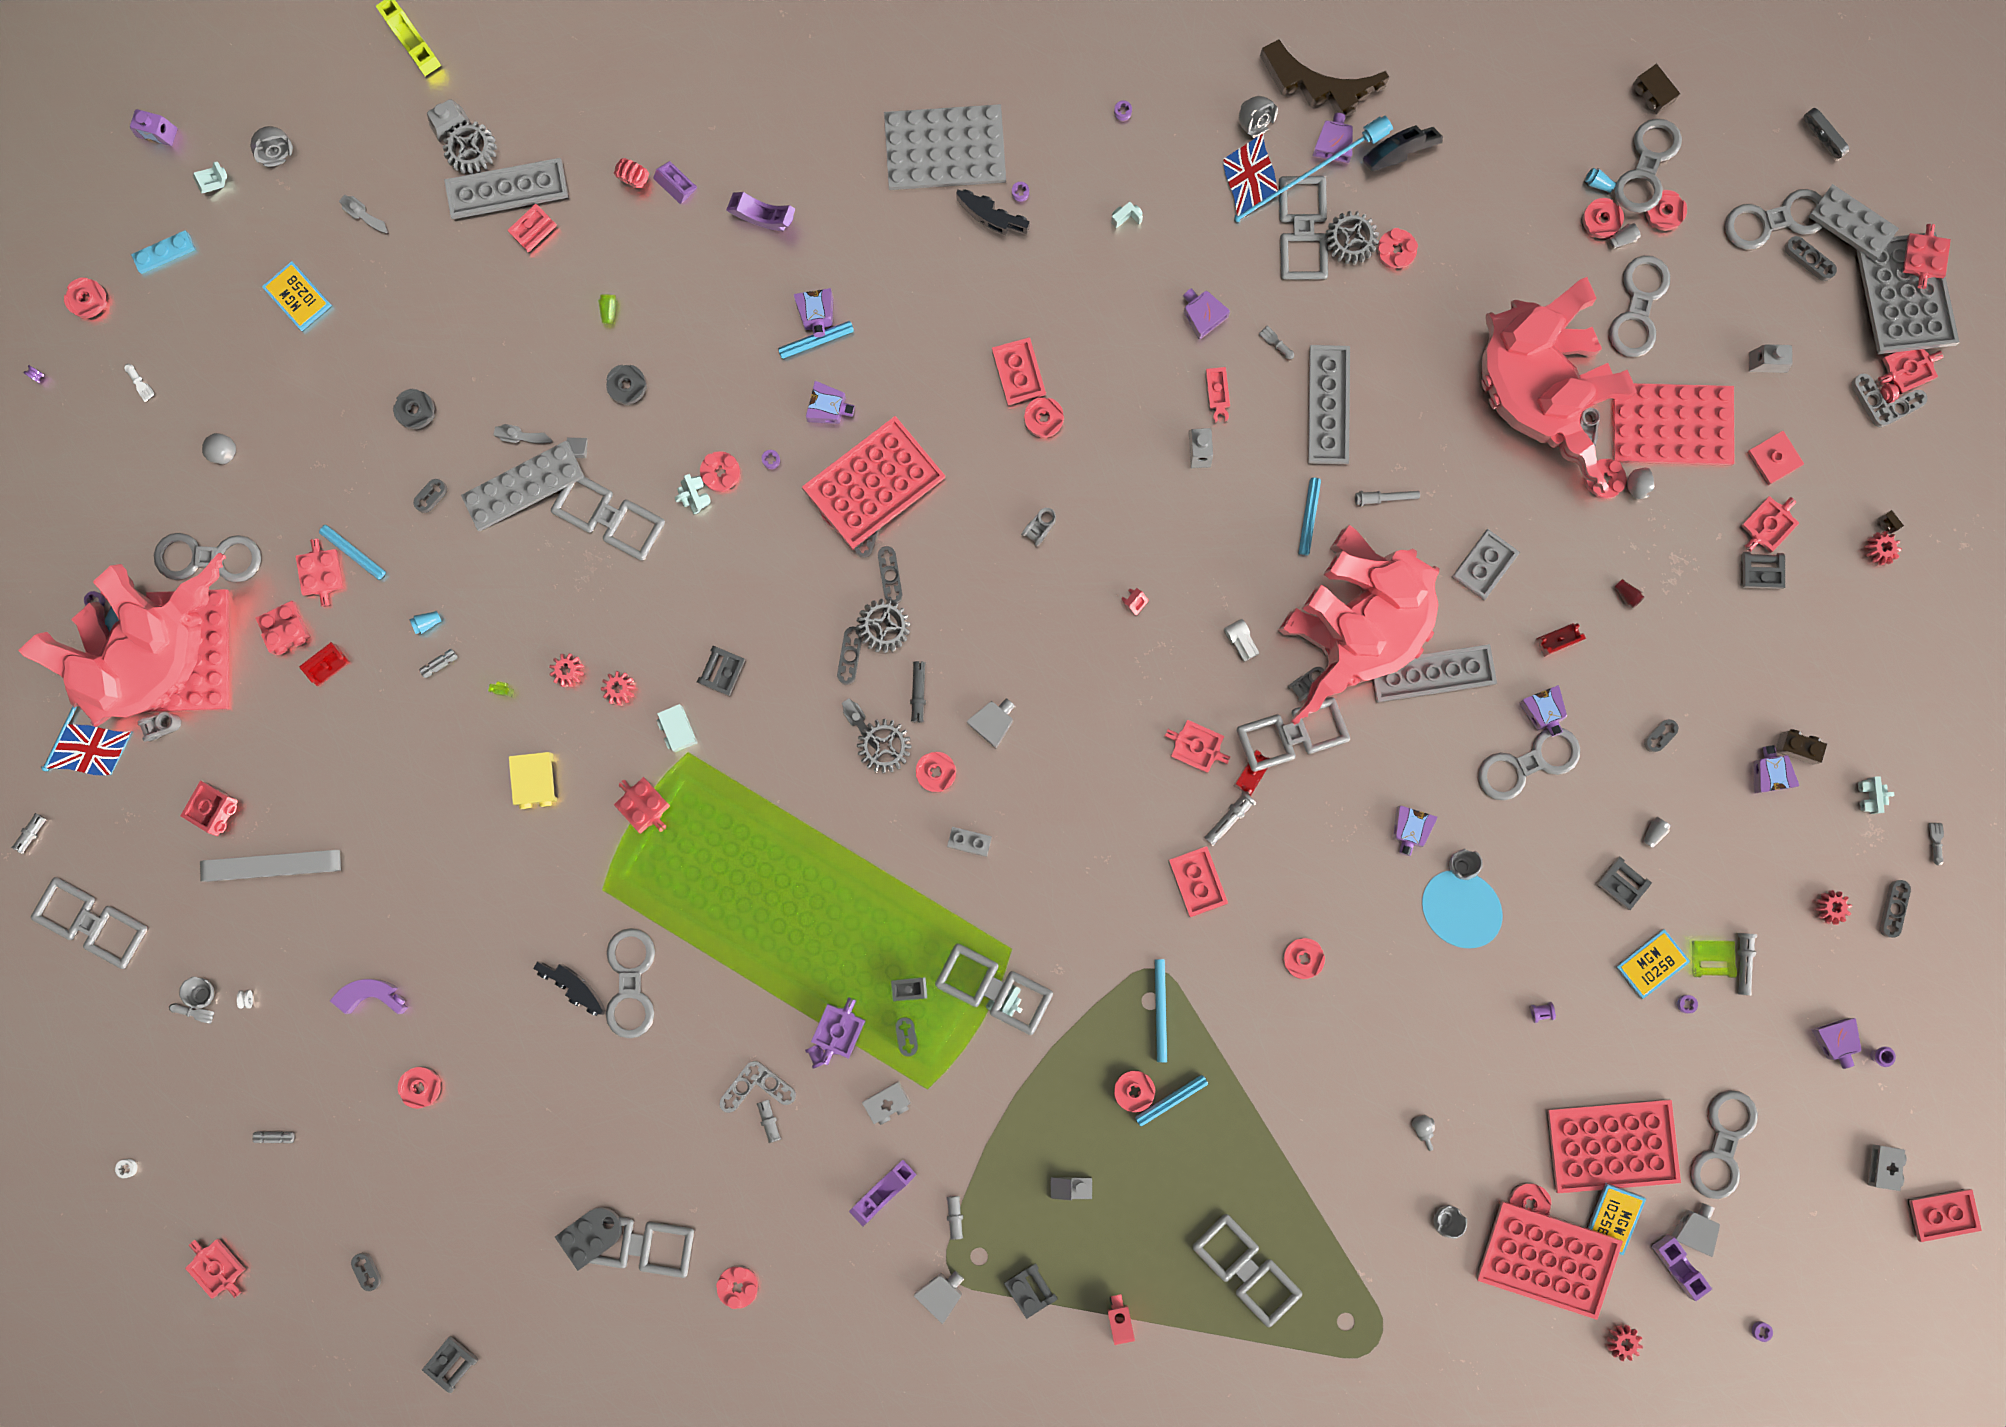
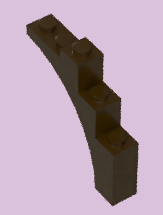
M1280 39L1263 47L1260 53V57L1282 95L1286 93L1292 94L1300 87L1310 106L1314 104L1320 105L1328 98L1335 112L1345 114L1346 116L1353 114L1356 111L1358 102L1367 98L1369 93L1383 90L1389 80V75L1386 71L1359 79H1339L1322 75L1298 62L1287 51Z

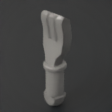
M1268 325L1259 333L1268 344H1274L1275 348L1281 351L1287 359L1294 358V352L1282 340L1278 339L1277 334Z
M1929 823L1930 838L1933 841V861L1939 866L1944 861L1942 856L1943 844H1941V840L1944 837L1943 824Z
M177 1003L169 1006V1010L173 1013L187 1015V1017L191 1015L195 1020L211 1024L214 1015L213 1011L205 1009L192 1010L191 1007L181 1006Z

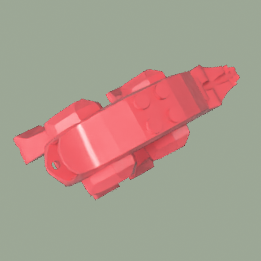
M1588 277L1577 281L1545 307L1534 302L1513 300L1510 303V310L1496 315L1493 312L1486 314L1489 340L1482 355L1483 380H1481V384L1485 392L1489 391L1491 396L1489 403L1492 409H1496L1498 414L1512 428L1541 443H1548L1552 448L1559 446L1562 457L1567 461L1578 464L1584 478L1593 481L1594 487H1600L1601 493H1606L1610 490L1609 486L1598 469L1595 446L1582 429L1580 416L1586 408L1609 398L1619 400L1632 398L1637 390L1628 370L1613 374L1609 364L1606 363L1579 375L1577 368L1564 356L1580 354L1591 357L1602 350L1593 327L1585 330L1564 329L1580 310L1592 306L1597 299Z
M1348 525L1341 530L1330 547L1337 554L1323 575L1329 579L1346 580L1361 587L1363 593L1347 604H1344L1323 585L1317 586L1302 607L1303 610L1310 614L1295 608L1289 612L1278 629V632L1283 635H1300L1321 648L1325 655L1328 656L1329 661L1327 668L1310 685L1305 704L1291 719L1294 725L1298 724L1300 719L1308 717V713L1318 711L1327 696L1341 693L1346 687L1397 672L1414 658L1418 659L1424 650L1422 645L1425 641L1428 642L1434 635L1432 629L1435 626L1438 610L1435 581L1440 568L1437 566L1431 567L1416 558L1417 551L1413 548L1410 550H1398L1382 557L1375 553L1352 526Z
M218 553L199 575L179 585L170 600L162 606L157 605L134 588L133 580L128 576L127 570L122 564L110 565L93 581L100 589V593L109 601L119 619L113 625L110 632L105 624L104 607L100 602L88 603L71 619L77 625L85 652L55 641L48 632L35 634L18 651L24 657L38 662L60 675L64 680L70 704L74 708L79 706L91 719V724L94 727L101 725L112 716L129 717L151 709L155 710L160 706L163 708L170 703L171 699L169 697L174 693L179 694L186 688L184 684L189 680L197 663L201 634L199 622L201 617L196 612L208 604L209 586L219 578V568L223 567L222 560L226 556Z

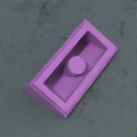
M670 161L655 171L654 180L679 204L683 203L697 189V186Z

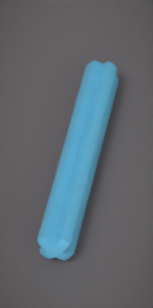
M847 321L826 329L823 337L811 335L779 347L778 351L781 358H786L852 333L854 329L852 323Z
M1311 478L1309 482L1298 552L1300 555L1306 556L1310 554L1321 479Z
M323 525L320 528L319 533L378 580L383 578L386 572L329 526Z
M1203 1075L1197 1077L1135 1117L1137 1123L1140 1126L1145 1125L1207 1086L1206 1078Z

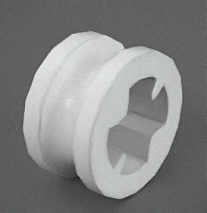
M239 990L237 994L238 1008L241 1009L244 1006L251 1008L253 1004L252 991L247 990L244 992Z
M132 1159L121 1160L115 1167V1172L120 1178L131 1177L137 1171V1164ZM128 1164V1169L130 1168V1171L124 1173V1169H122V1166Z

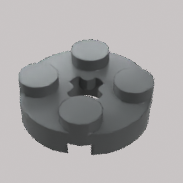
M618 365L607 375V392L617 403L626 406L635 403L643 397L647 389L643 373L634 365ZM630 380V387L623 389L622 381L628 382Z
M408 389L400 393L396 398L397 401L393 407L394 416L406 428L420 429L434 419V403L425 392L417 389ZM412 405H415L416 407L419 406V409L415 414L413 412H409V410L412 409Z

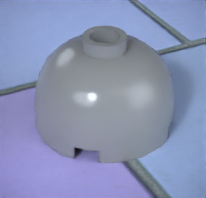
M1252 97L1241 105L1239 123L1247 134L1252 137L1260 136L1268 130L1266 126L1270 122L1274 123L1278 114V107L1266 97Z
M265 126L260 128L251 138L250 147L253 156L258 163L261 162L264 166L280 165L286 161L283 158L287 157L288 154L289 156L292 154L293 146L289 137L277 127Z

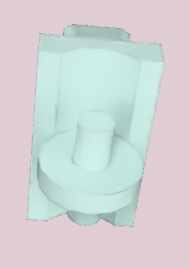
M690 474L684 475V479L681 481L682 487L677 488L679 495L674 498L676 502H682L684 507L690 505L694 515L710 504V498L707 493L698 495L696 491L704 486L701 476L691 477Z
M1881 776L1867 778V780L1858 782L1860 792H1869V800H1861L1860 802L1861 811L1871 812V814L1885 813L1884 805H1889L1888 797H1893L1894 792H1888L1887 785H1882Z
M1014 985L1011 986L1000 1011L1011 1017L1015 1011L1021 1013L1022 1009L1018 1007L1021 999L1017 997L1021 991L1020 988ZM989 1000L986 1005L989 1011L995 1002L993 1000Z

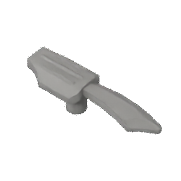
M344 195L339 200L342 209L353 218H362L374 229L387 233L385 222L366 213L365 205L354 196Z
M503 424L498 427L495 426L494 436L498 437L501 441L518 443L520 440L531 443L552 442V439L545 432L523 433L518 426Z
M849 698L842 702L843 713L852 726L857 725L862 736L865 737L866 735L862 733V729L870 731L863 722L865 714L858 703L853 702ZM868 739V743H869L875 750H877V747H876V745L873 743V741H871L870 739Z

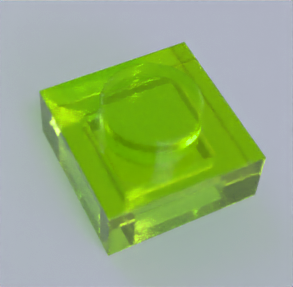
M497 681L496 685H489L488 692L512 697L514 689L508 687V683Z

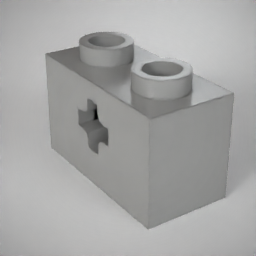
M952 827L947 847L987 857L992 836Z
M898 1081L862 1103L873 1124L879 1122L882 1125L891 1119L889 1117L891 1114L897 1112L900 1115L909 1109L907 1105L911 1102ZM884 1099L887 1101L892 1100L893 1104L890 1110L887 1107L883 1108Z
M1873 1144L1868 1185L1901 1191V1187L1904 1184L1903 1166H1905L1907 1161L1905 1150Z

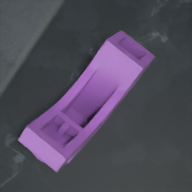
M734 192L726 211L760 227L784 231L785 227H789L793 221L795 208L790 205L774 206L766 204L744 192Z
M363 979L351 982L341 988L330 1000L331 1003L345 1014H351L358 1004L368 997L380 999L397 1014H403L408 1008L401 996L393 995L398 988L389 982L379 979Z
M904 1160L900 1161L849 1212L863 1227L916 1176V1173Z

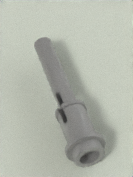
M1361 490L1359 493H1355V503L1360 506L1364 504H1380L1381 501L1420 498L1419 491L1381 493L1380 491L1363 492Z

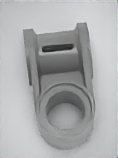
M1588 408L1581 413L1580 425L1594 446H1596L1600 414L1595 408ZM1585 414L1592 416V423L1585 420Z
M1041 509L1026 526L1021 535L1030 538L1038 547L1056 522V514L1053 509ZM1043 514H1051L1052 520L1048 523L1043 522L1041 519Z
M1314 667L1288 685L1289 689L1292 688L1299 697V702L1308 696L1310 685L1314 682L1312 673L1315 671L1322 673L1324 671L1323 668Z
M162 712L152 717L141 719L137 724L141 726L144 735L143 741L147 742L178 730L181 726V719L176 714ZM170 717L171 723L169 726H166V720Z

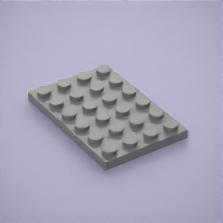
M1001 104L884 112L889 190L1006 183Z
M1908 235L1894 236L1876 261L1857 250L1878 354L1957 346L1960 343L1946 277L1944 279L1936 277L1927 278V288L1922 289L1921 287L1919 289V277L1914 274L1903 273Z

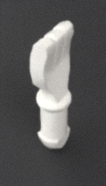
M126 364L124 367L125 372L128 373L133 384H136L138 393L143 401L146 402L154 395L153 390L147 383L142 382V378L135 371L133 365Z

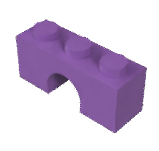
M1667 1234L1651 1246L1688 1298L1697 1301L1712 1290L1703 1275L1686 1258L1687 1253L1675 1237Z

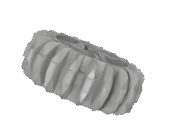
M467 120L465 126L459 122V128L452 126L453 132L447 131L449 138H443L446 145L442 146L445 151L444 157L448 159L449 165H453L456 171L460 169L463 174L467 170L469 174H473L475 169L480 173L481 167L487 169L486 163L492 164L493 161L490 157H496V153L493 150L497 149L496 144H494L496 140L494 136H491V131L486 130L483 124L479 126L476 121L471 124ZM483 138L484 148L483 151H480V140ZM457 144L461 147L458 157H456L455 153ZM465 146H467V147H469V146L472 147V146H473L474 149H472V148L469 149V148H468V150H467V148H466Z
M1348 211L1346 216L1340 213L1339 218L1334 217L1333 223L1328 225L1330 230H1327L1325 233L1328 236L1325 242L1330 244L1327 249L1334 250L1332 257L1339 255L1338 262L1344 258L1346 259L1345 264L1352 260L1354 265L1358 260L1362 263L1365 257L1370 258L1371 252L1376 250L1375 245L1379 243L1376 239L1379 236V232H1375L1377 226L1370 225L1373 221L1372 218L1365 220L1366 214L1359 217L1358 211L1354 215H1352L1351 211ZM1345 225H1355L1353 228L1342 227ZM1360 229H1362L1367 236V241L1364 240L1365 237H1363L1360 234ZM1354 232H1356L1354 236L1355 238L1351 240V242L1348 244L1350 240L1349 237H1351V235H1353ZM1337 235H1339V238L1343 240L1344 247H1342L1338 242ZM1352 247L1363 248L1357 251L1349 250Z
M880 599L878 604L873 600L871 606L866 604L864 606L865 610L859 612L862 617H858L856 621L861 624L857 625L856 629L862 630L858 637H865L862 644H866L867 641L870 643L868 649L876 646L875 652H879L882 647L883 652L887 653L889 647L893 652L896 649L895 646L900 648L902 642L907 640L905 635H908L910 630L906 629V627L910 626V622H905L904 620L909 616L901 614L904 608L898 610V603L891 606V600L889 599L886 604H884L883 599ZM883 611L880 619H869L872 613ZM890 614L896 619L897 624L890 620ZM883 620H884V623L886 624L885 626H887V627H886L885 630L882 632L883 629H881V626H879V625H880V624L883 622ZM868 626L876 631V637L872 635ZM886 633H897L894 639L883 641Z
M883 719L882 725L879 724L878 720H875L876 727L869 723L867 725L870 729L869 732L864 728L862 729V733L866 736H858V739L863 741V743L857 744L858 748H863L862 751L858 752V755L865 754L861 762L864 763L868 760V769L872 764L875 765L874 772H877L879 767H882V773L886 772V767L889 768L890 772H893V765L900 769L901 766L898 761L900 760L905 764L906 759L902 756H910V753L905 751V749L911 748L910 744H905V742L910 740V737H903L907 730L905 729L900 732L901 724L894 728V720H891L890 725H886V719ZM879 730L891 731L886 738H879L873 734ZM895 736L898 737L901 744L900 753L896 752L891 745ZM889 738H891L888 742V747H890L889 750L884 749L880 752V754H877L880 751L879 748L881 747L879 746V742L884 743ZM868 739L873 741L877 747L872 757L867 748ZM882 754H888L895 758L890 762L877 761Z

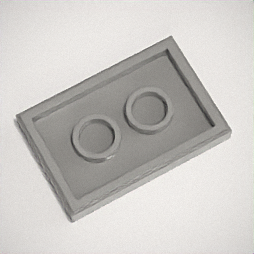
M1487 529L1458 567L1452 578L1479 598L1485 600L1520 552Z

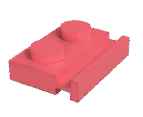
M535 204L507 231L529 252L557 225Z

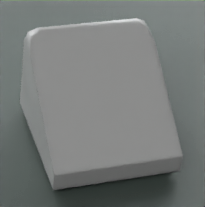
M567 437V442L575 458H587V438Z

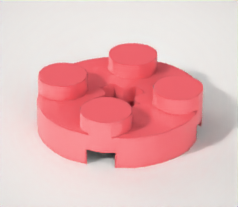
M1663 190L1659 203L1651 210L1646 211L1648 224L1663 231L1675 229L1685 219L1687 205L1684 200L1682 201L1678 193L1671 190ZM1667 206L1671 213L1666 215L1662 212V209Z
M1608 198L1594 200L1583 213V225L1587 230V234L1601 239L1612 237L1619 231L1624 221L1622 208ZM1601 214H1604V217H1608L1605 223L1599 220Z
M1399 228L1386 232L1377 245L1379 260L1390 269L1406 268L1415 259L1418 248L1415 238L1409 232ZM1399 245L1402 252L1394 253V247L1392 246Z
M75 279L68 285L66 295L64 294V303L67 309L83 319L96 316L107 306L104 288L92 279ZM83 294L89 296L88 301L81 302V299H83Z
M1052 398L1034 399L1026 407L1024 415L1025 425L1029 432L1043 439L1055 435L1061 429L1064 420L1062 407ZM1047 413L1049 415L1047 417L1048 421L1041 422L1039 414L1045 415Z
M714 452L706 455L700 466V476L709 489L715 492H725L730 490L739 481L740 467L735 457L729 453ZM719 467L726 470L721 477H718V474L715 473V470Z
M1600 459L1596 463L1603 476L1607 474L1610 477L1608 481L1610 490L1606 493H1601L1600 487H1594V482L1586 479L1585 485L1587 490L1596 495L1597 498L1611 499L1624 489L1626 473L1620 462L1612 459Z
M931 752L921 757L918 761L916 777L919 784L927 791L942 792L953 784L956 777V767L948 755L942 752ZM940 767L939 772L941 775L935 776V778L932 777L931 768L936 769Z
M1308 938L1294 940L1286 947L1283 956L1284 967L1292 976L1299 979H1308L1316 976L1321 972L1325 964V956L1320 945ZM1307 953V958L1310 960L1303 965L1300 963L1299 955Z
M415 1067L408 1070L401 1076L398 1082V1093L404 1104L411 1108L419 1109L430 1106L440 1093L439 1076L426 1067ZM421 1082L424 1090L417 1093L414 1085Z
M1128 1071L1122 1074L1115 1083V1099L1125 1110L1141 1112L1147 1109L1153 1102L1155 1086L1151 1078L1143 1072ZM1131 1086H1134L1135 1088H1140V1091L1138 1092V1097H1135L1134 1095H1129V1092L1131 1091Z
M1524 1183L1517 1186L1509 1196V1203L1526 1208L1527 1199H1534L1535 1203L1533 1204L1534 1208L1532 1211L1548 1216L1550 1214L1551 1198L1548 1192L1541 1186L1534 1183Z
M742 1266L729 1267L720 1275L716 1284L718 1297L726 1306L732 1309L748 1306L753 1302L758 1292V1279L751 1269ZM734 1282L743 1284L741 1287L742 1292L733 1291Z

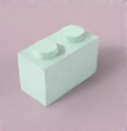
M679 704L657 713L659 719L656 721L660 730L665 731L667 737L664 738L668 749L672 748V751L677 752L697 744L682 705Z

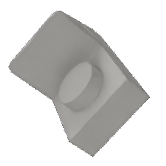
M925 977L891 981L893 1001L927 998Z
M1051 1177V1199H1092V1177Z

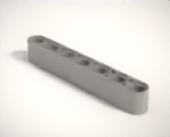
M340 850L200 861L201 882L341 871Z

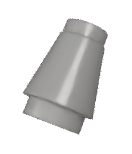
M1635 223L1627 224L1610 237L1609 241L1615 249L1616 247L1636 242L1641 237V234Z
M1656 817L1655 820H1652L1643 842L1654 848L1670 831L1668 829L1671 825Z

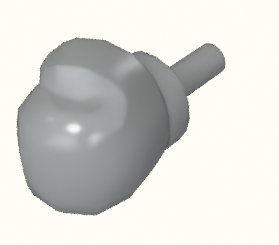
M1426 1115L1418 1116L1412 1121V1126L1419 1140H1425L1428 1151H1432L1433 1146L1430 1138L1434 1136L1435 1122L1433 1118H1429Z

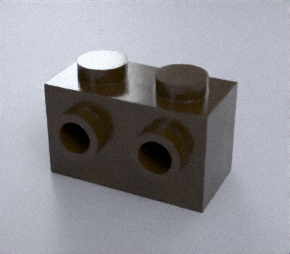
M1790 729V731L1780 733L1776 753L1788 755L1791 758L1815 765L1822 763L1827 743L1821 742L1822 739L1819 737H1806L1802 735L1801 731Z

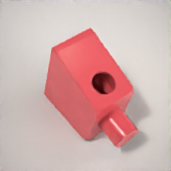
M1121 1294L1110 1296L1112 1309H1108L1114 1345L1135 1341L1128 1305H1123ZM1118 1313L1123 1314L1124 1320L1118 1322L1116 1319V1314Z

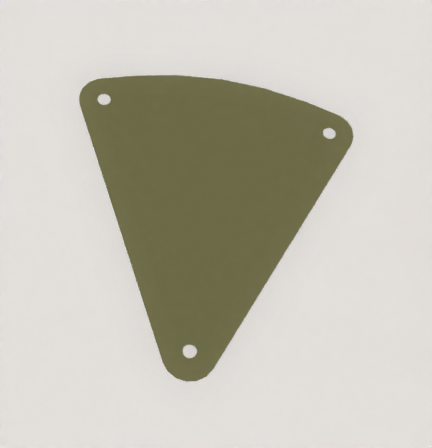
M1144 968L1130 974L1092 1006L1051 1047L1013 1097L983 1150L962 1200L960 1211L961 1215H963L961 1220L963 1238L950 1239L946 1249V1264L950 1274L952 1275L957 1271L964 1278L960 1285L968 1289L1012 1297L1004 1282L1036 1263L1039 1268L1038 1272L1048 1288L1058 1298L1050 1305L1108 1315V1309H1112L1109 1297L1121 1294L1123 1305H1128L1132 1320L1339 1358H1359L1369 1354L1379 1344L1383 1334V1317L1377 1303L1183 990L1173 977L1165 972L1167 1062H1157L1156 1008L1148 1010L1142 1005V997L1146 993L1152 992L1155 994V969ZM1128 1071H1141L1153 1081L1155 1095L1153 1102L1148 1108L1201 1075L1208 1082L1207 1086L1143 1126H1140L1135 1119L1143 1111L1131 1112L1125 1110L1117 1103L1114 1096L1115 1083L1122 1074ZM1131 1086V1091L1129 1092V1095H1134L1135 1097H1138V1092L1140 1091V1088H1135L1134 1086ZM1051 1177H1092V1199H1051ZM1223 1214H1228L1258 1245V1252L1250 1258L1258 1267L1266 1260L1271 1259L1302 1291V1297L1271 1327H1266L1236 1295V1290L1244 1283L1243 1280L1235 1273L1227 1282H1224L1192 1248L1193 1244ZM1226 1224L1203 1246L1204 1250L1224 1271L1249 1249ZM976 1248H983L988 1254L987 1262L983 1265H975L971 1261V1252ZM1270 1270L1246 1292L1268 1317L1292 1295L1287 1287ZM1031 1274L1026 1277L1027 1281L1039 1300L1042 1301L1045 1299L1044 1295ZM1118 1313L1116 1317L1123 1318V1314ZM1343 1313L1351 1314L1355 1320L1354 1327L1348 1331L1341 1330L1337 1324L1338 1317Z

